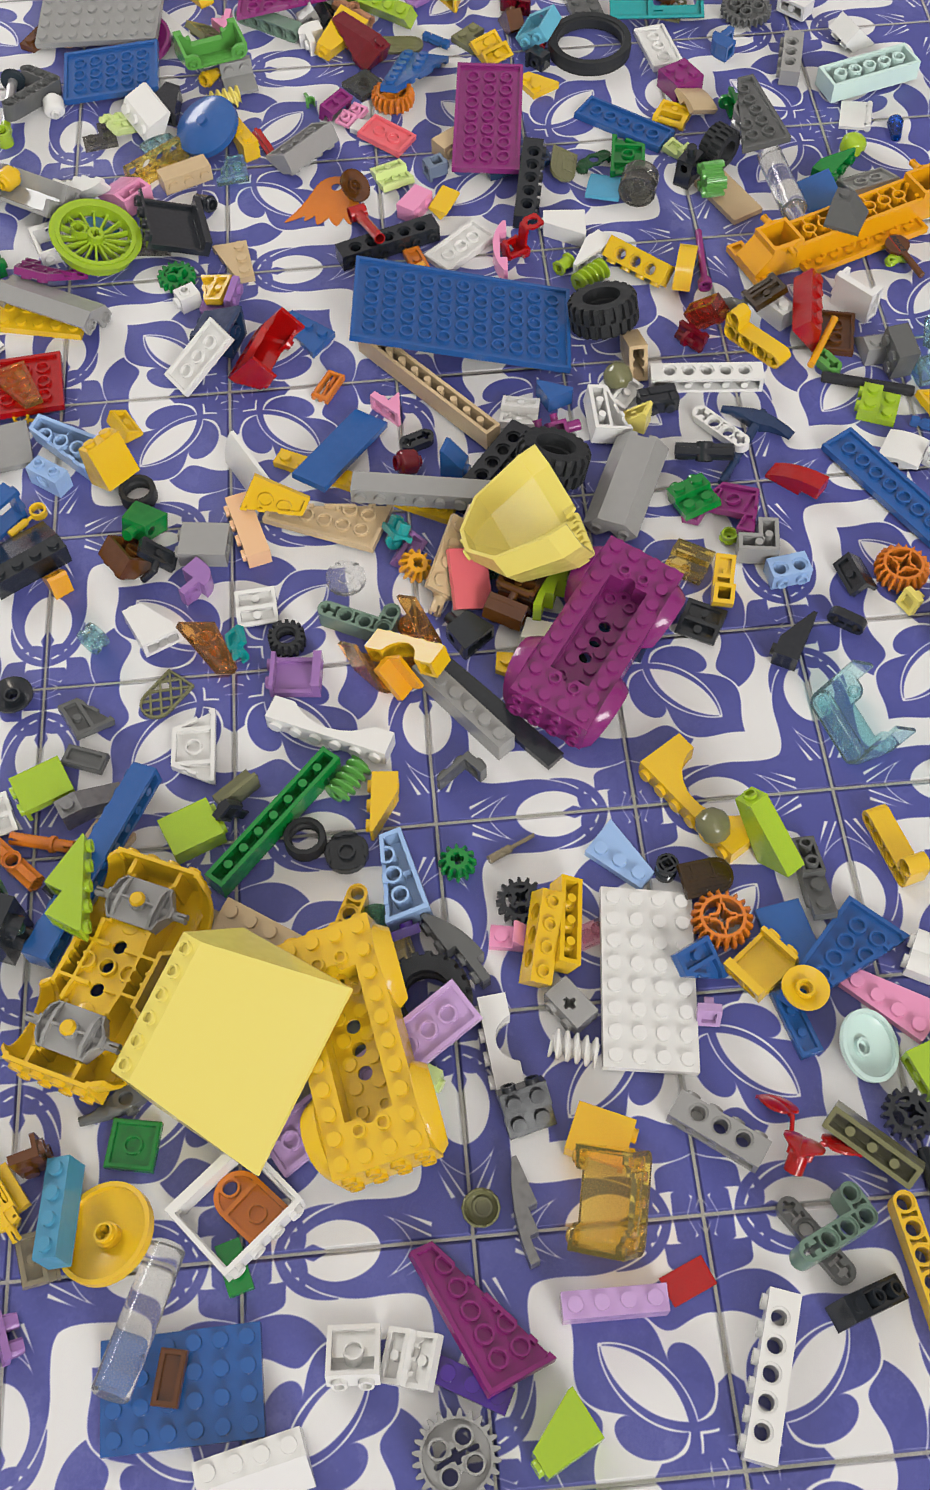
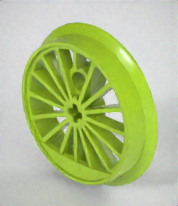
M85 198L67 202L53 213L49 222V237L61 259L73 269L84 274L109 276L119 273L127 268L137 257L142 247V233L134 218L121 207L104 200ZM85 216H92L93 227L89 226ZM95 217L104 218L100 228L96 227ZM108 221L115 223L103 231ZM69 223L71 225V228L65 225ZM118 228H121L123 230L121 232L113 233ZM60 232H64L69 235H60ZM128 237L127 240H117V239H121V238ZM88 250L84 258L80 256ZM93 250L95 255V261L89 260V257ZM97 250L101 255L103 261H98Z

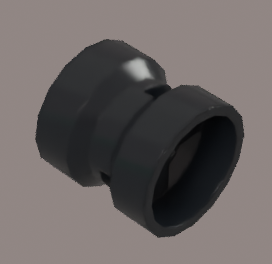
M661 854L656 860L654 875L662 883L672 882L677 875L676 865L679 864V861L673 854Z

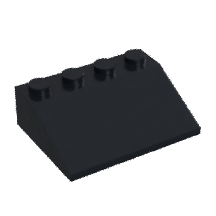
M44 521L0 544L1 600L72 561L67 546L58 534Z

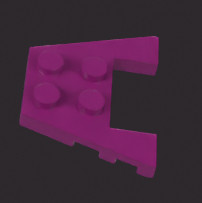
M25 258V260H22V263L14 266V274L21 275L22 279H37L39 283L88 279V274L81 273L75 269L61 270L41 265L40 260Z
M722 482L714 488L713 491L721 499L722 505L708 512L741 519L736 527L737 534L738 532L755 533L760 489L728 482ZM706 513L688 521H685L681 516L682 523L698 526Z

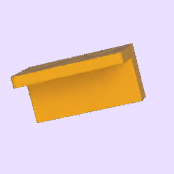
M400 655L385 656L373 670L398 701H403L412 689H422L424 687V684Z

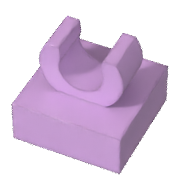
M704 997V1003L697 1004L696 1021H698V1026L720 1027L723 1012L722 1004H714V997Z

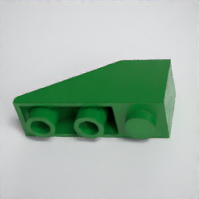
M853 147L821 158L812 167L811 175L829 168L836 182L838 177L843 175L849 166L853 165L856 158L854 156L856 148Z

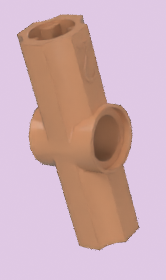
M333 0L332 8L337 11L340 4L368 19L367 26L373 27L375 17L360 9L358 2Z

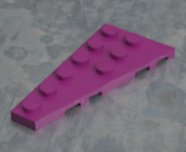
M238 0L236 17L237 21L306 6L309 1L311 4L328 0Z
M433 1241L409 1252L408 1257L487 1399L555 1362L557 1357L550 1351L548 1353L544 1350L532 1334L528 1335L517 1324V1320L487 1292L481 1291L469 1275L465 1276L455 1266V1262Z

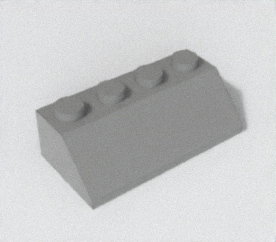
M331 121L311 123L265 157L282 174H291L293 176L300 172V168L310 165L312 163L311 160L321 157L325 150L332 149L335 146L334 144L339 141V138Z

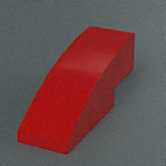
M775 463L765 474V478L796 495H799L802 491L814 499H817L826 489L830 478L816 470L790 463Z

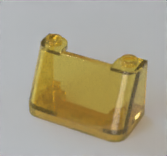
M576 1143L572 1160L577 1169L582 1170L578 1222H574L567 1229V1250L622 1262L641 1257L645 1251L652 1172L651 1152L636 1148Z

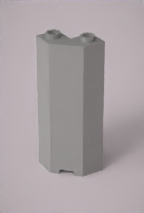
M1 163L0 169L8 164ZM17 168L21 177L20 185L11 192L0 189L1 201L50 219L60 206L79 199L81 190L20 168Z
M13 274L6 280H0L1 307L9 304L81 328L89 336L95 330L97 323L100 327L105 328L111 320L112 313L105 304L32 280L22 279L20 276Z
M632 430L616 436L583 524L593 534L598 535L611 531L624 542L637 538L669 451L668 447L658 437L652 435L649 438L640 436L638 432Z

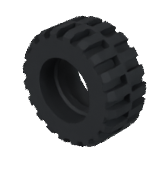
M608 280L585 285V287L573 292L567 302L571 330L578 337H583L586 340L616 338L618 335H624L627 331H631L639 321L637 292L626 282Z
M540 426V428L532 427L520 435L514 459L535 444L551 465L566 491L574 490L584 483L592 454L588 444L584 443L582 438H578L575 434L568 433L566 430L556 429V427L548 428L546 426Z
M425 951V954L419 955L418 952L411 953L412 957L408 959L405 956L399 959L406 991L414 983L423 979H436L444 985L453 979L473 1004V992L467 974L463 968L458 966V962L453 958L448 959L445 954L440 952L438 955H435L432 951ZM404 1004L401 1008L403 1018L409 1014Z

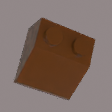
M108 535L98 552L104 564L109 566L114 575L121 580H135L151 567L150 562L136 555L139 540L135 538L127 541L122 536Z

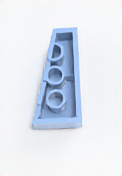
M38 413L29 426V430L36 442L90 481L78 449L83 446L85 441L93 439L96 435Z
M398 827L380 834L379 844L386 913L385 923L391 931L400 929L399 924L412 920L413 923L421 921L423 913L433 915L401 828Z

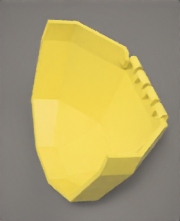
M535 444L519 454L474 496L460 528L462 537L460 542L465 548L463 553L469 561L472 559L474 562L520 583L580 568L595 555L579 513H574L576 510L574 503L551 465Z

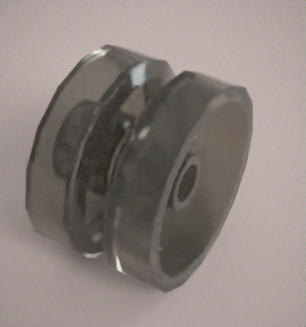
M634 160L628 163L623 169L618 188L619 196L623 202L633 207H644L654 200L659 181L657 168L644 160Z

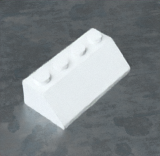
M300 1426L191 1463L196 1490H309L317 1487L304 1431Z

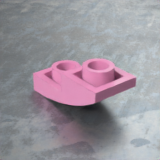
M354 101L348 110H342L335 119V123L349 129L358 118L363 119L369 112L368 107Z

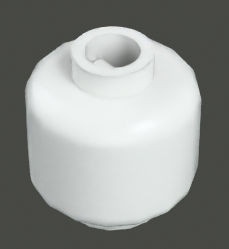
M48 93L43 98V109L47 117L57 120L64 116L65 105L61 96L56 93Z

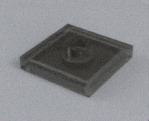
M365 68L341 83L342 88L361 102H364L371 98L374 86L377 85V82H382V79Z

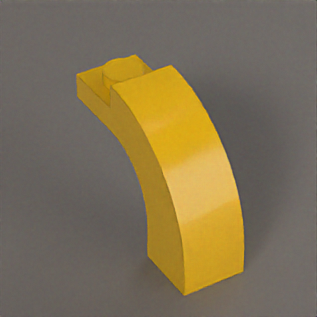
M680 243L672 290L690 292L698 245Z
M716 553L711 586V606L733 607L736 590L734 575L737 555Z

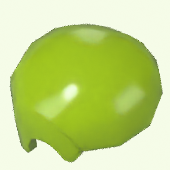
M849 132L842 138L839 149L844 151L855 147L854 156L858 157L862 151H865L867 146L866 138L861 133Z

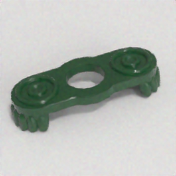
M600 150L587 155L577 162L576 172L584 175L588 173V169L599 166L606 160L607 163H610V151ZM590 158H597L598 161H597V162H591L589 159H590Z

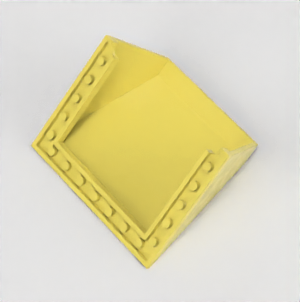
M246 928L183 932L111 1071L157 1108L259 1176L353 989Z

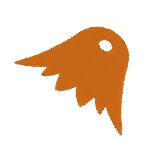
M340 176L329 177L322 180L315 187L303 205L284 223L304 216V221H307L315 216L317 225L323 223L328 218L335 226H338L343 218L351 225L352 223L347 214V207L357 205L359 202L350 200L344 194L342 188L337 191L332 189L334 184H340Z

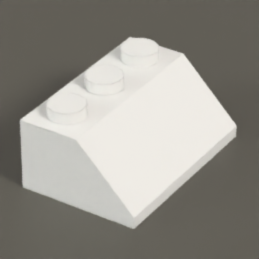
M143 82L125 96L121 112L145 142H162L170 111L149 85Z

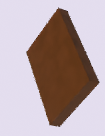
M822 310L823 323L820 338L832 316L838 317V321L824 348L835 356L852 357L854 353L855 313Z

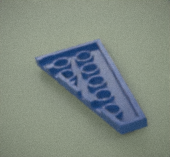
M410 49L402 51L380 84V92L398 93L405 89L408 83H415L416 78L422 79L432 73L433 68L439 69L442 63H449V56L429 54L427 51L417 53Z

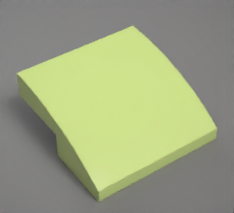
M400 158L370 168L372 177L384 193L415 183L414 176L407 171L406 163Z

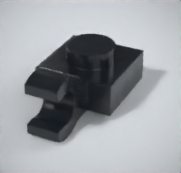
M224 799L218 804L212 816L216 821L231 822L234 817L244 819L249 811L242 809L243 804L239 800Z

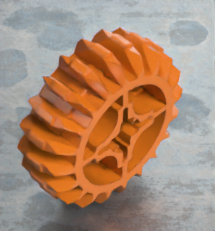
M377 82V85L374 86L371 100L375 110H378L379 113H384V115L390 114L391 116L396 114L398 116L399 113L404 114V111L408 112L410 108H413L415 92L411 84L408 83L407 87L398 93L380 92V84L382 82Z
M899 543L895 547L890 544L888 548H883L873 564V572L877 576L876 582H881V587L887 586L888 592L895 590L896 594L900 591L903 592L908 586H911L915 591L920 590L927 582L930 574V562H927V556H922V550L916 551L915 546L909 548L907 544L904 547Z
M718 889L715 895L709 891L706 897L702 895L699 898V902L694 903V910L690 914L693 917L690 924L694 926L693 934H700L698 939L709 935L712 944L715 945V950L722 946L726 952L729 946L735 950L738 944L743 945L745 939L750 937V931L754 926L751 922L754 917L752 914H749L751 911L750 906H744L746 903L745 899L738 901L737 893L732 897L729 896V890L725 891V894H721V891ZM716 907V911L714 913H709L708 916H703V914L708 909ZM740 925L737 931L730 934L727 933L729 928Z

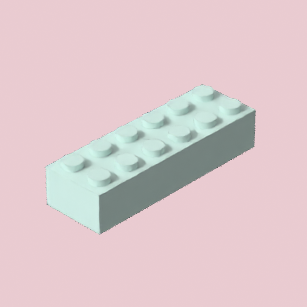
M904 42L819 66L815 85L827 100L833 103L914 80L917 78L921 61Z

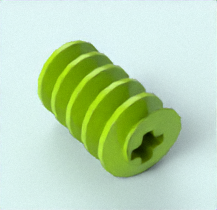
M602 258L594 259L571 275L572 286L577 291V289L583 288L585 285L604 281L605 278L610 277L609 267Z

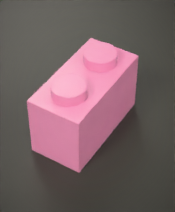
M414 184L397 202V218L409 221L423 216L429 210L428 206L433 200L432 191Z

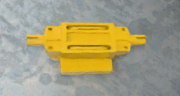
M4 1162L0 1165V1234L7 1233L11 1243L15 1244L18 1242L17 1240L20 1241L22 1239L17 1230L21 1225L19 1214L29 1208L32 1203L11 1168Z

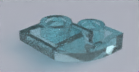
M170 133L160 134L147 139L140 144L139 148L146 155L155 156L156 154H162L163 148L170 149L171 147H176L178 140Z

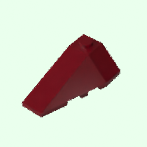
M345 11L332 18L336 30L343 37L346 48L352 54L354 63L364 73L387 58L391 45L380 33Z

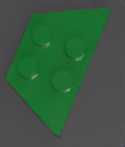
M612 134L610 177L644 170L645 144L629 138L623 141L617 139V134Z

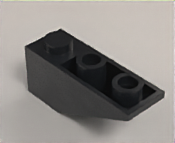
M894 1273L838 1299L825 1307V1310L839 1334L910 1297L898 1276Z

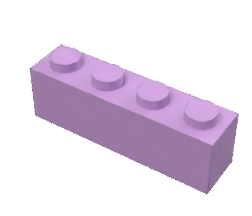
M667 1282L560 1292L559 1297L562 1325L667 1316L670 1312Z

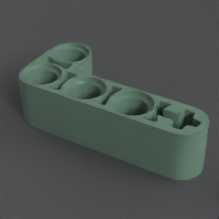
M323 601L317 607L319 621L322 626L366 641L372 637L378 628L398 633L402 624L401 609L395 603L385 605L379 617L332 601Z
M845 1181L830 1196V1203L839 1215V1218L804 1238L790 1251L789 1260L795 1269L799 1271L810 1269L863 1236L878 1222L876 1209L856 1183ZM810 1250L812 1254L806 1256L804 1253Z

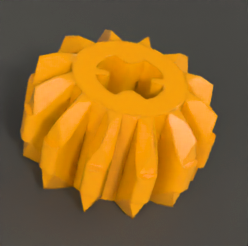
M410 549L408 553L404 552L402 554V559L398 561V565L400 566L399 573H404L403 579L408 577L410 578V583L416 580L418 584L423 579L427 580L431 569L430 564L432 563V560L426 559L428 553L423 555L421 554V549H418L416 552Z

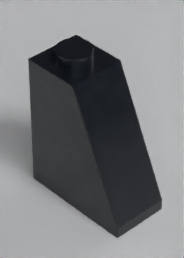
M165 82L155 94L170 111L167 125L177 127L183 101L180 86Z

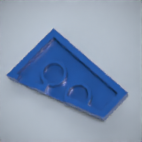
M293 310L289 312L305 325L304 329L294 338L300 342L303 349L308 350L310 356L314 359L336 337L335 331Z

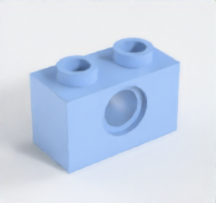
M39 455L25 467L31 483L59 498H62L73 486L68 470Z

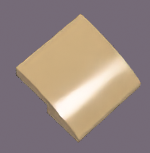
M676 88L674 90L680 105L686 104L690 115L715 114L718 111L713 99L701 88Z

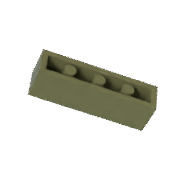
M838 1100L821 1125L908 1190L912 1188L925 1169L926 1163L840 1100Z

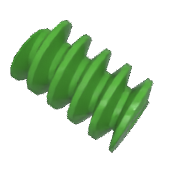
M351 755V759H348L346 765L341 767V772H337L335 778L330 780V785L325 786L327 794L337 802H342V800L349 802L351 798L348 796V793L351 795L356 794L353 786L360 789L361 784L358 780L366 782V777L363 774L368 776L372 774L368 765L355 755Z

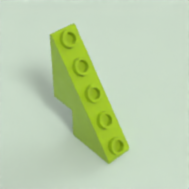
M82 833L44 881L50 891L57 895V898L44 914L54 926L88 942L89 934L92 933L90 913L93 912V905L90 899V892H93L91 872L94 871V864L91 857L95 847L93 840L87 839L85 834Z

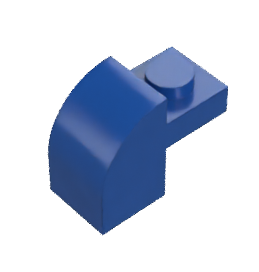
M730 25L722 30L721 33L714 31L711 41L710 52L712 56L724 63L734 55L736 40L733 39L735 27Z

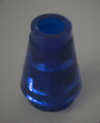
M898 114L890 116L887 121L892 141H899L902 135L904 120Z

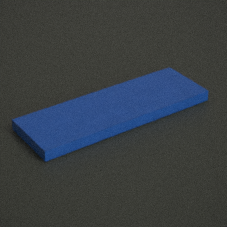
M592 95L574 112L575 119L608 133L617 134L620 138H629L633 141L644 143L646 149L659 153L663 145L675 135V130Z
M355 409L292 472V478L325 493L388 427V422Z

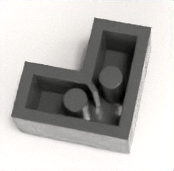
M908 322L888 326L882 336V344L888 352L883 362V371L887 374L889 380L910 376L921 355Z

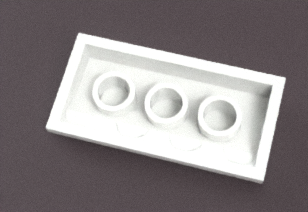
M234 430L231 431L226 441L225 461L247 491L254 473L268 479L270 478Z

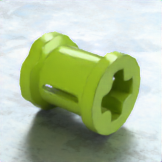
M568 252L564 253L559 261L553 262L554 272L557 275L563 276L568 268L573 267L574 256Z

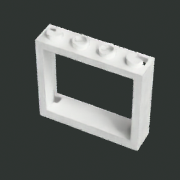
M223 1153L164 1210L226 1280L230 1282L233 1278L237 1279L246 1270L245 1266L252 1259L256 1260L266 1250L265 1246L272 1239L277 1240L284 1233V1227L291 1220L296 1221L303 1214L306 1204L303 1198L266 1161L262 1172L292 1203L226 1266L182 1218L225 1175L239 1164Z

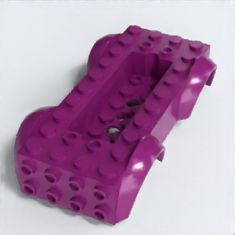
M612 535L604 546H592L595 555L590 558L588 563L580 568L571 570L565 588V606L545 636H529L519 644L509 662L503 684L505 708L511 714L519 715L526 719L529 724L544 729L550 736L558 737L568 746L576 747L579 750L580 748L591 746L610 724L629 693L627 685L622 680L641 649L653 648L686 601V597L679 587L684 576L683 573ZM606 623L610 626L611 630L609 632H602L599 629V625ZM596 641L600 646L594 648L589 642ZM584 653L588 654L591 657V661L583 663L580 661L579 656Z

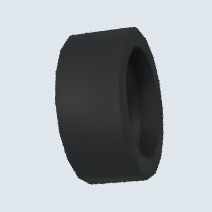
M132 475L119 486V496L126 509H129L135 501L153 507L158 500L155 483L146 475ZM137 488L149 490L148 494L139 499L127 497L132 490Z
M300 817L287 825L283 840L288 854L293 859L300 862H310L319 858L324 853L327 836L323 825L318 820L311 817ZM302 830H313L318 834L319 838L317 844L312 848L298 849L292 843L294 835Z

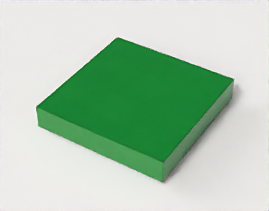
M114 1117L103 1168L154 1174L164 1126L163 1122Z

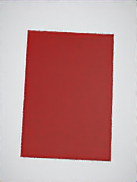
M701 1255L659 1278L661 1283L667 1282L668 1296L675 1308L717 1284Z

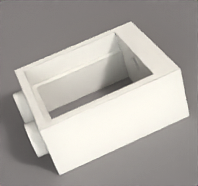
M50 221L28 228L32 242L44 266H52L64 262L55 247L42 251L39 245L51 241L49 231H46L49 228ZM60 232V235H69L67 233Z

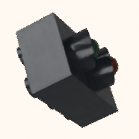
M0 893V962L16 966L23 949V944L32 934L34 923L15 896Z

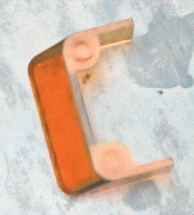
M400 594L396 596L406 613L398 621V631L400 634L442 644L440 637L417 598ZM343 641L338 643L352 668L377 691L386 694L391 693L373 671L379 662L372 661L367 653L360 651L357 644ZM402 657L411 669L416 664L414 657Z

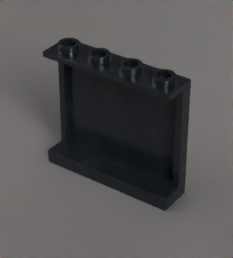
M139 188L138 194L134 197V206H137V217L140 219L139 226L143 231L142 239L145 241L147 249L209 257L213 242L200 197L193 196L191 205L146 199L143 196L142 188Z

